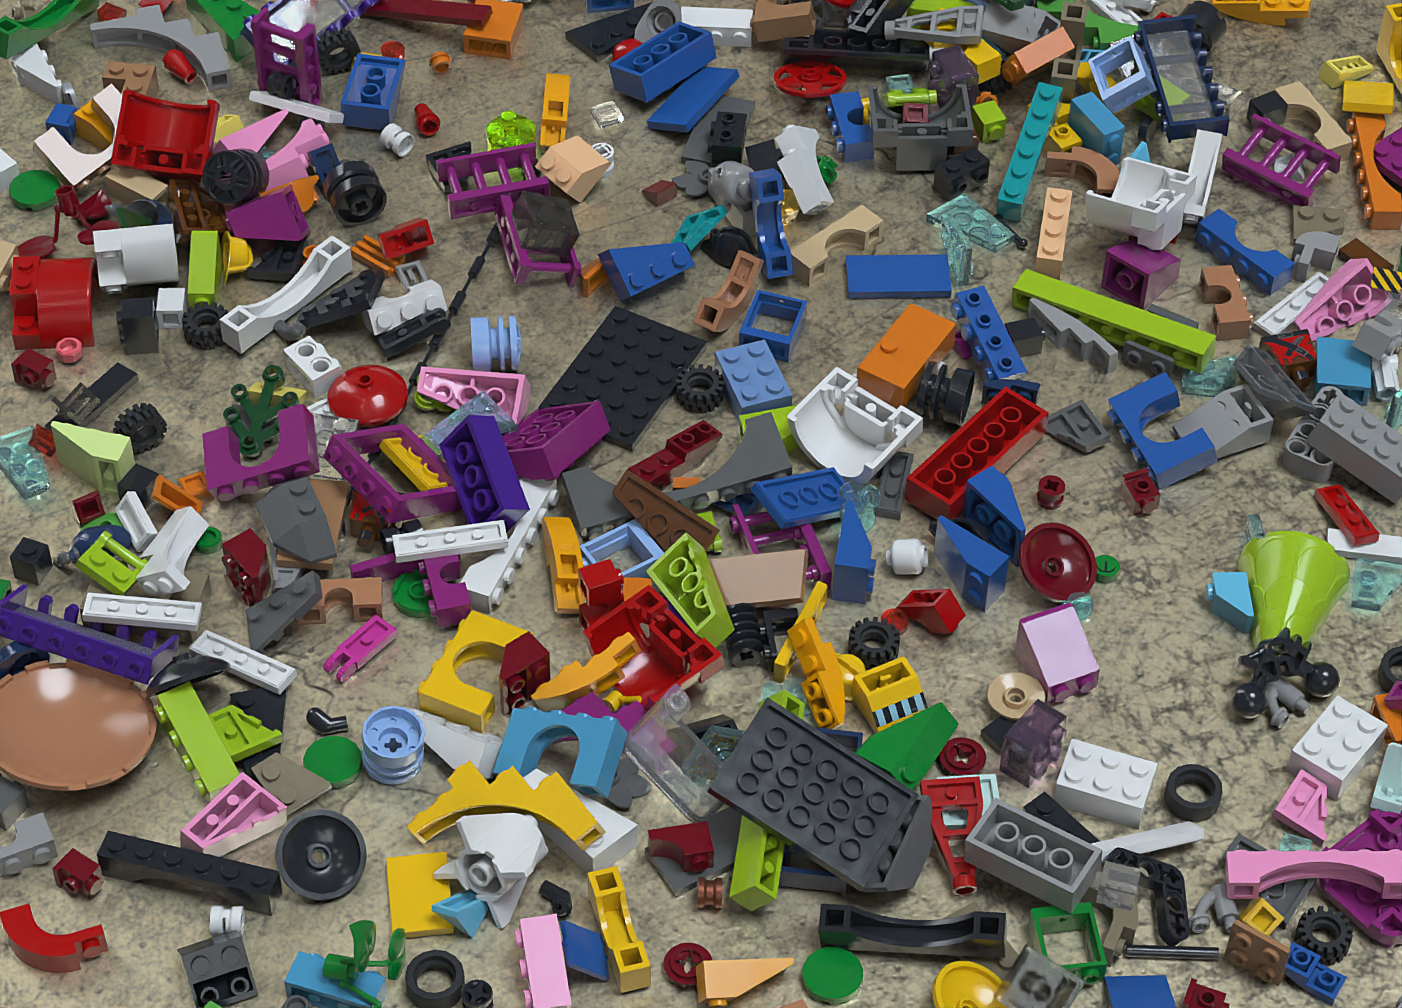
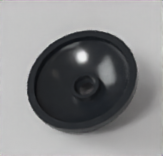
M189 652L180 654L172 658L173 664L157 673L148 685L146 694L147 697H153L189 681L191 685L230 670L231 665L224 659L209 655L190 658Z
M326 809L310 810L292 819L282 830L275 850L277 869L280 871V876L285 884L298 895L319 901L337 898L352 889L363 874L367 858L365 841L357 826L346 816ZM317 852L322 855L323 860L321 863L313 860L314 853Z

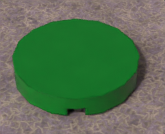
M30 170L23 172L10 183V198L13 204L20 209L32 208V211L42 210L50 207L57 201L54 192L60 187V183L57 177L48 171Z
M414 569L409 574L407 572L403 573L394 582L392 588L393 603L400 613L408 617H430L428 601L431 600V597L424 594L422 579H425V575H419L418 569Z
M328 736L313 742L306 749L303 762L304 768L329 781L334 786V789L351 784L360 775L362 757L360 749L353 741L345 737Z
M825 947L814 951L807 957L803 964L802 983L805 991L814 1000L819 1002L823 1000L831 1005H839L849 1002L858 995L863 983V968L859 959L852 952L840 947Z

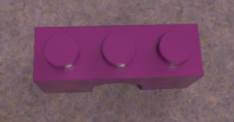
M458 555L417 560L419 575H425V579H422L424 594L431 597V600L428 601L431 618L436 617L439 628L460 624L461 620L466 619L472 611L466 583H446L451 580L460 579Z

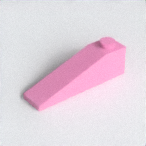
M286 109L281 110L220 139L212 153L215 154L225 150L240 148L252 149L259 153L289 112Z
M1367 258L1350 259L1328 279L1295 318L1293 323L1298 330L1308 329L1311 340L1314 341L1317 337H1324L1338 329L1351 326L1360 320L1377 315L1394 298L1387 290L1370 287L1374 268Z
M422 366L417 386V393L469 415L494 416L498 425L518 426L526 414L531 390L530 384L523 374Z

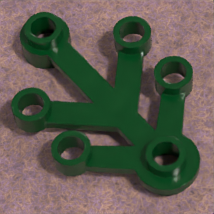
M276 365L267 366L262 373L264 386L257 408L248 397L249 394L245 385L236 384L231 388L233 399L240 403L252 421L249 431L240 421L241 415L236 407H228L223 412L225 422L231 425L239 436L240 454L247 458L259 456L263 451L264 443L280 434L278 411L299 405L300 403L296 393L287 392L282 396L280 403L269 408L274 390L282 387L285 383L283 370ZM244 391L241 395H236L237 392ZM289 399H295L292 403H287ZM231 414H236L235 417H233V418H228L229 415H231ZM275 418V425L261 432L263 425Z

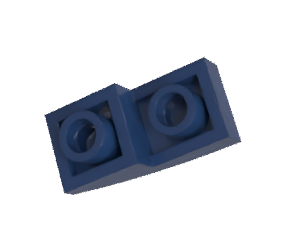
M1002 379L985 381L983 385L982 404H987L1005 386L1036 405L1038 403L1040 383Z

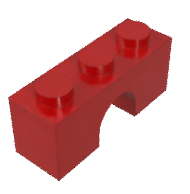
M611 559L578 569V585L586 603L579 605V623L582 629L585 630L624 602V595L621 590V585H624V578L619 568L615 569Z

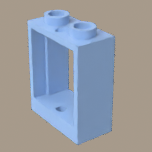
M1131 36L1088 60L1101 98L1113 114L1156 90L1142 50ZM1135 59L1139 72L1110 88L1105 75Z
M635 519L580 545L584 567L595 564L597 561L631 546L643 562L622 572L623 578L641 577L652 579L646 570L664 552Z

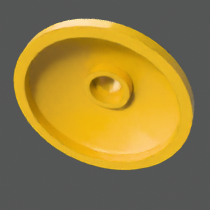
M970 961L952 962L946 965L934 979L932 995L936 1008H1016L1013 996L1004 982L996 974L980 964Z

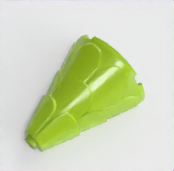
M1274 531L1267 533L1266 537L1259 540L1256 537L1243 547L1237 566L1239 572H1246L1254 612L1250 633L1255 649L1262 640L1275 638L1285 627L1289 628L1290 637L1299 634L1302 637V644L1307 641L1313 642L1314 635L1328 619L1329 613L1347 591L1350 579V569L1344 556L1339 557L1334 552L1335 547L1330 543L1302 532Z

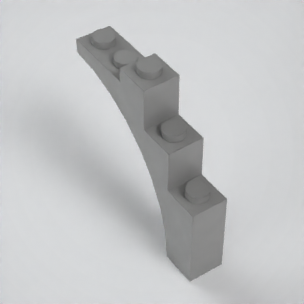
M154 5L135 9V16L89 24L94 49L111 46H134L153 49L163 53L177 49L184 53L192 68L203 79L209 92L233 87L230 66L219 33L194 36L189 18L165 23L160 6Z

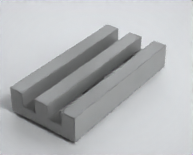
M419 260L395 267V274L405 294L409 293L407 287L410 286L403 271L406 272L412 286L418 284L411 270L413 268L416 269L421 282L428 281Z

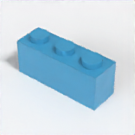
M298 952L284 981L287 998L300 995L309 1000L312 1006L318 1008L374 1007L372 1003L351 990L340 987V981L324 978L323 965L325 959L316 953ZM372 970L359 973L357 980L349 982L379 1000L381 1004H383L388 994L386 977Z

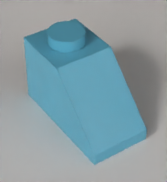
M1246 572L1212 573L1211 582L1206 584L1205 588L1206 600L1211 601L1212 612L1244 634H1250L1254 612Z

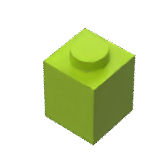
M994 100L972 106V123L982 143L1005 137L1007 119Z

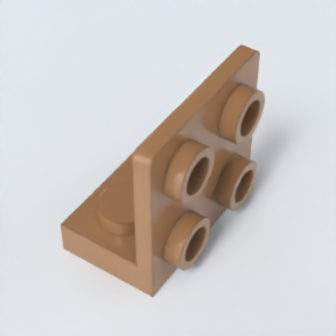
M1236 919L1232 924L1224 957L1230 959L1233 964L1257 974L1262 980L1271 982L1279 987L1286 976L1284 972L1291 949Z

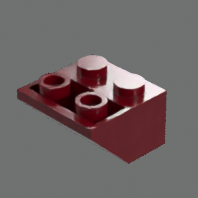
M249 528L222 543L224 556L221 559L226 568V574L224 575L226 583L232 590L236 589L240 593V597L247 607H252L267 598L271 577L266 544Z
M530 631L505 645L499 674L501 713L504 716L512 712L513 708H522L525 703L532 700L531 695L536 692L541 684L548 683L551 680L550 652Z

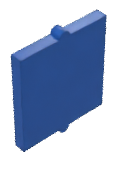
M566 920L560 922L563 938L561 943L565 950L567 966L601 980H608L610 978L606 961L608 956L605 954L602 935Z

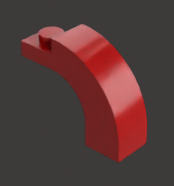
M29 903L0 912L5 936L11 950L22 962L35 969L52 973L74 972L81 970L79 959L95 957L102 952L108 951L102 924L70 934L56 935L42 930L36 924Z

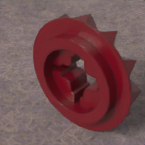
M958 737L947 741L939 754V760L942 763V770H948L951 776L955 774L960 776L976 775L980 770L983 771L986 753L984 748L975 740ZM958 755L962 758L968 757L967 763H964L962 760L957 761Z
M681 943L672 947L667 952L664 958V971L672 983L677 982L683 988L686 985H694L697 988L696 966L702 961L713 959L708 950L696 943ZM691 958L693 967H691L688 973H685L684 965Z

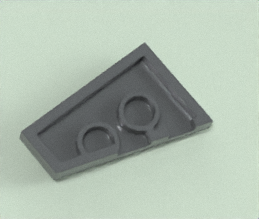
M314 571L309 572L245 610L251 650L264 654L266 651L263 648L273 639L278 641L284 635L283 629L293 620L299 621L323 598L320 576Z
M1238 833L1224 853L1222 861L1226 864L1227 851H1266L1267 849ZM1317 878L1283 882L1261 891L1259 897H1262L1284 917L1280 924L1286 929L1316 885Z

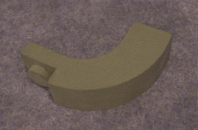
M1101 865L1100 872L1080 902H1091L1092 906L1102 912L1108 920L1110 928L1102 946L1107 966L1111 967L1114 957H1121L1124 946L1126 944L1133 945L1138 924V906L1135 896L1126 882L1111 876L1105 867Z

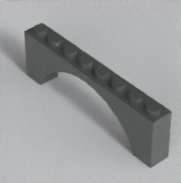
M769 412L745 419V433L736 451L710 477L690 487L663 493L689 510L703 509L718 501L727 502L745 493L754 494L750 489L756 482L791 476L792 465L772 413ZM589 466L562 473L563 486L582 541L593 540L635 519L611 494L616 485L591 472Z

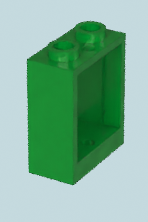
M1091 902L1078 903L1072 914L1056 906L1032 908L1028 927L1042 984L1045 987L1062 988L1071 984L1084 983L1090 985L1104 981L1107 961ZM1083 930L1091 962L1050 966L1043 934Z

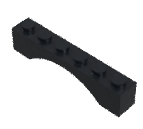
M107 831L97 852V859L103 876L128 882L149 878L181 881L212 891L238 906H243L244 910L269 916L273 915L283 892L280 871L113 831Z
M821 904L818 934L821 948L840 947L845 950L1005 958L1007 921L1006 913L974 911L948 919L909 920L878 915L853 905Z

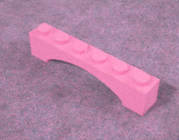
M1274 849L1266 851H1227L1225 864L1227 899H1258L1259 893L1269 887L1305 878H1331L1350 881L1381 893L1382 899H1402V850L1399 849L1389 851H1371L1367 849L1358 851H1340L1336 849L1328 851H1309L1305 849L1297 851H1278Z

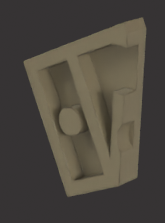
M1293 205L1292 246H1294L1299 236L1307 232L1321 231L1337 236L1342 235L1344 231V209Z
M277 752L251 768L261 786L287 806V817L332 788L329 781Z

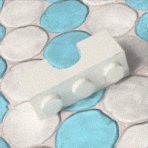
M431 279L407 287L409 293L397 298L381 296L376 298L371 309L361 312L366 329L377 335L389 331L422 313L425 314L430 310H434V308L441 307V309L446 311L447 307L441 286Z

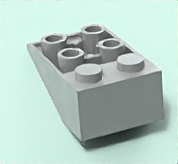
M990 0L984 11L982 35L1012 55L1016 51L1060 28V21L1042 9L1024 5L1022 9L1009 11L994 0Z
M1246 383L1222 391L1175 423L1172 429L1179 438H1182L1203 428L1215 446L1218 459L1269 442L1274 420Z

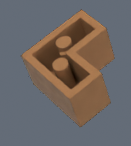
M107 61L102 75L104 89L112 83L122 96L124 90H133L137 93L156 98L159 89L156 65Z

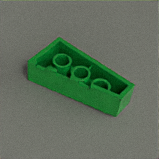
M186 0L187 9L201 25H205L209 29V33H219L224 50L232 54V58L236 63L254 51L253 46L240 32L244 27L243 21L252 14L257 15L260 12L259 10L242 0Z

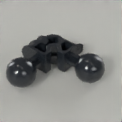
M1285 627L1275 638L1262 640L1254 652L1238 658V663L1246 667V671L1251 673L1252 676L1248 683H1242L1232 691L1230 704L1232 710L1238 716L1245 719H1254L1266 708L1267 698L1264 689L1267 683L1277 682L1281 674L1285 677L1300 676L1303 678L1305 689L1311 695L1325 698L1332 695L1338 689L1340 683L1339 673L1332 664L1323 661L1311 664L1306 661L1312 647V642L1307 641L1302 644V637L1299 634L1290 637V630Z

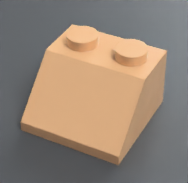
M577 135L550 146L535 167L564 192L581 203L612 163Z

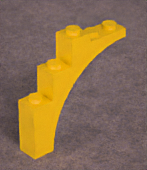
M470 760L466 764L458 766L452 775L447 778V781L453 788L448 792L442 793L433 805L427 810L419 812L412 822L407 825L411 833L424 844L440 832L456 825V821L462 816L518 813L525 816L529 814L536 820L551 825L564 833L582 851L606 833L604 828L557 771L553 775L542 779L538 787L533 790L514 766L499 773L495 781L490 784Z

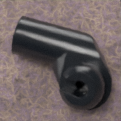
M545 880L539 889V893L552 900V911L554 914H557V917H567L573 908L570 893Z

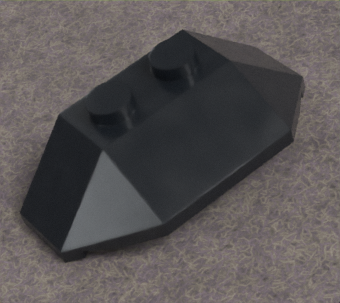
M854 0L847 10L848 29L867 36L885 34V21L901 18L914 0Z

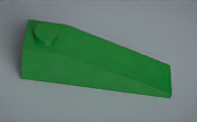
M939 702L901 722L891 725L887 729L869 736L855 754L913 790L940 754L958 726V722L944 704Z

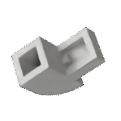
M1321 231L1307 232L1299 236L1295 241L1291 261L1295 263L1294 269L1297 270L1295 280L1305 283L1311 266L1331 271L1341 236Z

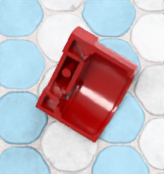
M124 90L111 164L118 168L141 170L154 177L195 179L197 182H200L201 178H203V169L206 161L214 154L212 151L220 104L216 100L207 99V105L176 103L149 97L133 90Z
M40 256L13 257L9 296L14 314L12 338L15 350H26L27 348L55 349L57 343L64 338H76L81 342L82 347L95 346L92 316V278L95 276V279L99 280L97 260L95 258L40 260Z
M650 585L583 630L585 642L592 657L602 653L610 646L614 639L623 636L627 632L635 638L641 652L621 667L626 677L612 686V688L626 697L641 696L642 701L640 704L650 714L661 709L698 681L702 684L724 668L723 655L705 637L700 640L668 609L667 601ZM641 623L649 625L650 636L648 638L640 626Z

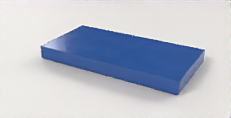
M716 67L698 69L646 121L648 127L659 130L689 132L740 77L738 70Z
M948 254L846 255L848 298L951 297L952 288Z
M834 467L756 482L750 489L781 529L844 516L846 501L853 502L857 513H860L864 507L863 503Z

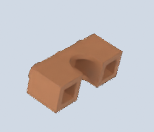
M1232 265L1203 267L1198 287L1204 304L1216 303L1214 304L1211 317V325L1216 335V340L1247 338L1249 327L1253 326V316L1247 310L1246 295L1241 293L1239 276L1235 275Z
M382 577L320 580L323 598L298 621V625L326 624L329 610L340 605L348 606L354 611L355 622H367L374 615H378L383 619Z

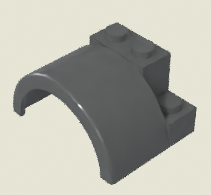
M956 84L955 92L950 101L941 109L928 114L929 123L902 124V115L891 111L883 104L878 94V86H868L872 147H889L893 149L896 171H935V166L946 161L947 147L972 146L974 129L967 86L965 84Z

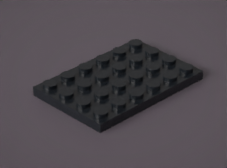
M615 306L539 405L538 409L600 401L611 429L602 437V440L633 452L676 393L678 374H682L684 368L689 370L691 365L695 366L707 350V341Z
M768 697L707 791L716 799L859 891H862L919 796L918 793Z

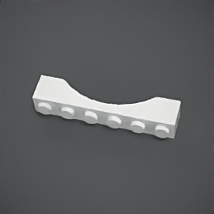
M334 236L322 242L313 249L300 271L280 291L261 302L250 305H238L220 319L223 342L242 354L271 332L278 320H287L352 270L351 248Z
M523 476L520 478L519 482L530 510L517 522L513 534L508 539V547L500 548L483 561L469 566L460 582L466 583L472 609L490 614L495 604H500L504 588L507 584L510 585L512 583L517 565H521L524 562L529 544L533 545L537 538L538 528L542 525V517H548L551 505L555 506L558 501L560 491L557 490L556 479L546 482L544 479L531 480Z

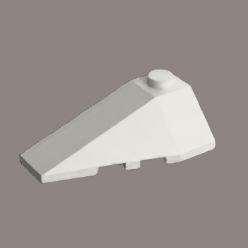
M407 708L414 712L422 721L425 731L424 742L453 769L466 764L470 760L485 778H493L495 776L493 770L503 738L490 733L484 735L470 732L471 727L446 722L445 718L415 708Z

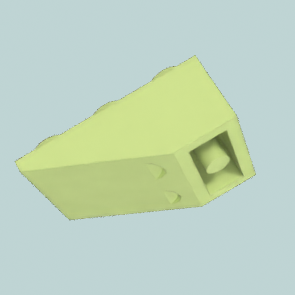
M52 421L51 429L58 461L97 491L119 496L117 484L135 465L130 437Z

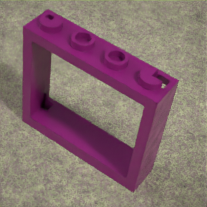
M405 424L331 436L323 458L389 523L462 510V505L446 463ZM400 437L402 439L401 445L406 450L410 447L414 455L422 458L420 464L424 466L427 463V469L438 474L437 480L440 483L446 482L448 487L400 495L360 455L382 451L379 448L382 439Z

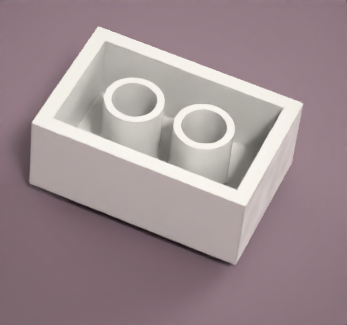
M1337 695L1292 749L1286 771L1297 777L1300 770H1304L1326 784L1327 795L1337 801L1382 746L1388 724Z
M1071 739L1056 783L1054 800L1064 808L1139 829L1154 783L1158 763Z

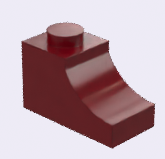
M707 821L648 830V851L650 857L672 859L683 867L684 872H700L708 868H714V848Z

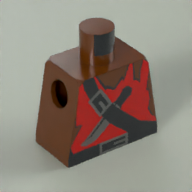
M1308 329L1261 337L1259 349L1267 351L1299 389L1309 386L1311 383L1310 378L1314 375L1317 357Z
M353 487L350 509L351 536L358 538L357 544L359 547L371 549L375 541L381 542L380 529L393 525L398 528L401 521L389 523Z

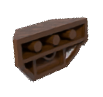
M169 179L168 181L169 210L176 243L187 246L191 245L192 231H218V236L224 234L225 231H229L225 222L227 216L224 205L212 199L205 188L199 186L200 183L195 179Z

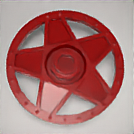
M800 61L779 68L774 73L773 81L776 88L786 94L814 98L828 96L842 90L846 85L847 76L841 68L830 63ZM830 71H833L839 76L830 75L829 73ZM784 73L789 76V77H786V78H784V79L779 80V78H780ZM822 87H831V88L822 90Z

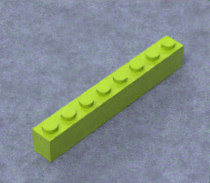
M1029 269L1022 273L1012 287V307L1028 312L1029 300L1036 298L1081 321L1107 341L1124 346L1127 340H1131L1174 358V365L1201 374L1214 356L1216 335Z
M785 689L768 697L803 720L805 703ZM766 699L760 701L759 709ZM743 815L729 897L748 910L753 911L777 900L785 842Z

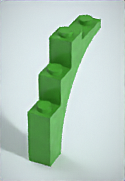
M1035 0V6L1031 7L1045 10L1061 22L1064 1H1074ZM1087 10L1083 45H1092L1094 50H1107L1130 36L1134 39V31H1137L1138 26L1116 22ZM1158 40L1149 41L1154 58L1156 57Z

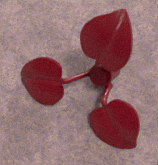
M66 185L59 187L54 192L58 205L54 206L55 224L53 238L46 235L37 236L23 242L17 248L20 257L40 256L41 259L56 250L54 244L58 242L60 212L64 213L67 217L71 216L73 220H81L86 230L81 231L77 239L81 244L93 245V231L120 229L115 222L108 220L99 221L92 226L86 221V218L96 219L106 215L108 212L104 207L112 204V201L100 189L80 204L74 186Z

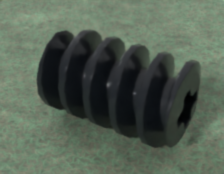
M750 603L734 604L727 608L735 629L725 639L728 659L735 666H752L761 661V652L763 650L761 634L759 633L760 628L757 624L756 608Z

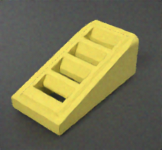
M1360 55L1327 60L1322 65L1319 78L1333 89L1343 86L1344 80L1354 81L1372 73L1374 67Z

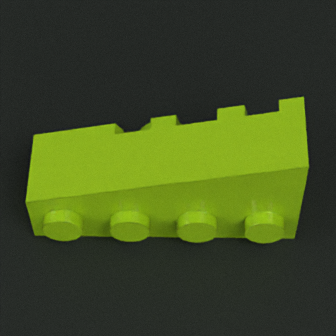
M687 532L684 533L646 572L695 634L701 639L705 637L717 648L735 629L705 549Z
M189 681L158 695V707L155 708V713L172 746L180 755L187 773L190 772L194 778V786L200 797L205 796L208 803H210L240 773Z

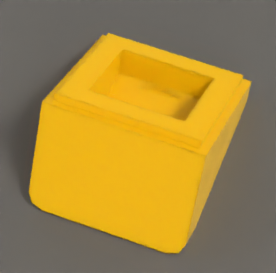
M1081 62L1078 68L1077 80L1087 93L1089 82L1095 81L1089 62Z
M1259 896L1258 899H1253L1239 915L1241 922L1267 936L1284 919L1267 901Z

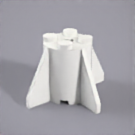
M518 813L462 816L456 821L465 848L459 852V858L433 873L434 878L458 879L466 891L471 888L477 893L475 898L488 903L497 928L502 929L510 922L528 876L534 871L535 866L548 854V848L538 828V822L532 815L526 814L523 816Z

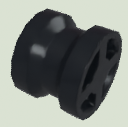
M278 71L272 72L267 81L268 93L273 96L280 95L284 99H291L297 88L295 76L289 74L284 76L282 72Z
M477 979L465 984L461 993L463 1008H493V991L489 983Z

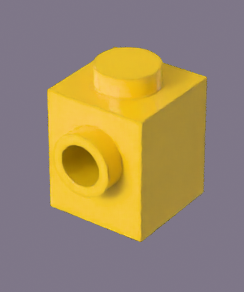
M1067 123L1052 127L1043 149L1046 152L1071 153L1072 146L1082 147V139Z

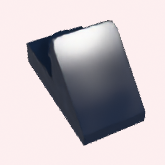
M332 143L307 152L315 175L319 176L316 186L325 198L323 189L325 178L332 169L340 165Z

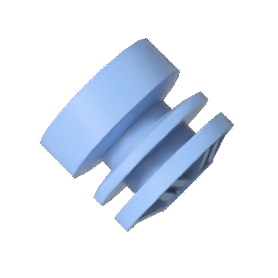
M498 316L496 328H491L488 317H470L473 371L491 372L492 360H498L500 370L505 371V359H511L512 371H518L522 354L521 333L516 322V316H509V328H503L502 316Z
M398 706L383 707L371 713L364 722L362 731V762L364 770L374 780L389 785L402 784L414 778L421 770L424 758L425 731L422 721L414 712Z

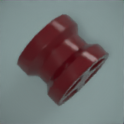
M1054 475L1041 478L1038 484L1037 503L1047 510L1061 507L1064 499L1063 494L1065 493V482L1060 477Z

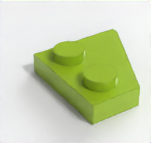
M229 705L208 714L233 762L283 742L282 733L279 730L271 731L262 726L261 720L246 715L243 710L234 705Z

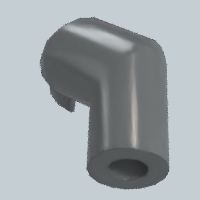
M278 320L274 324L273 330L287 341L296 342L303 337L302 334L306 331V327L299 321H295L291 327L283 320Z

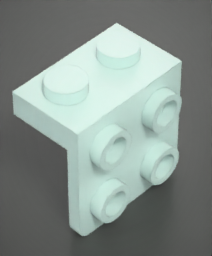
M1393 742L1387 746L1370 805L1371 808H1379L1380 812L1390 811L1400 814L1402 810V745Z

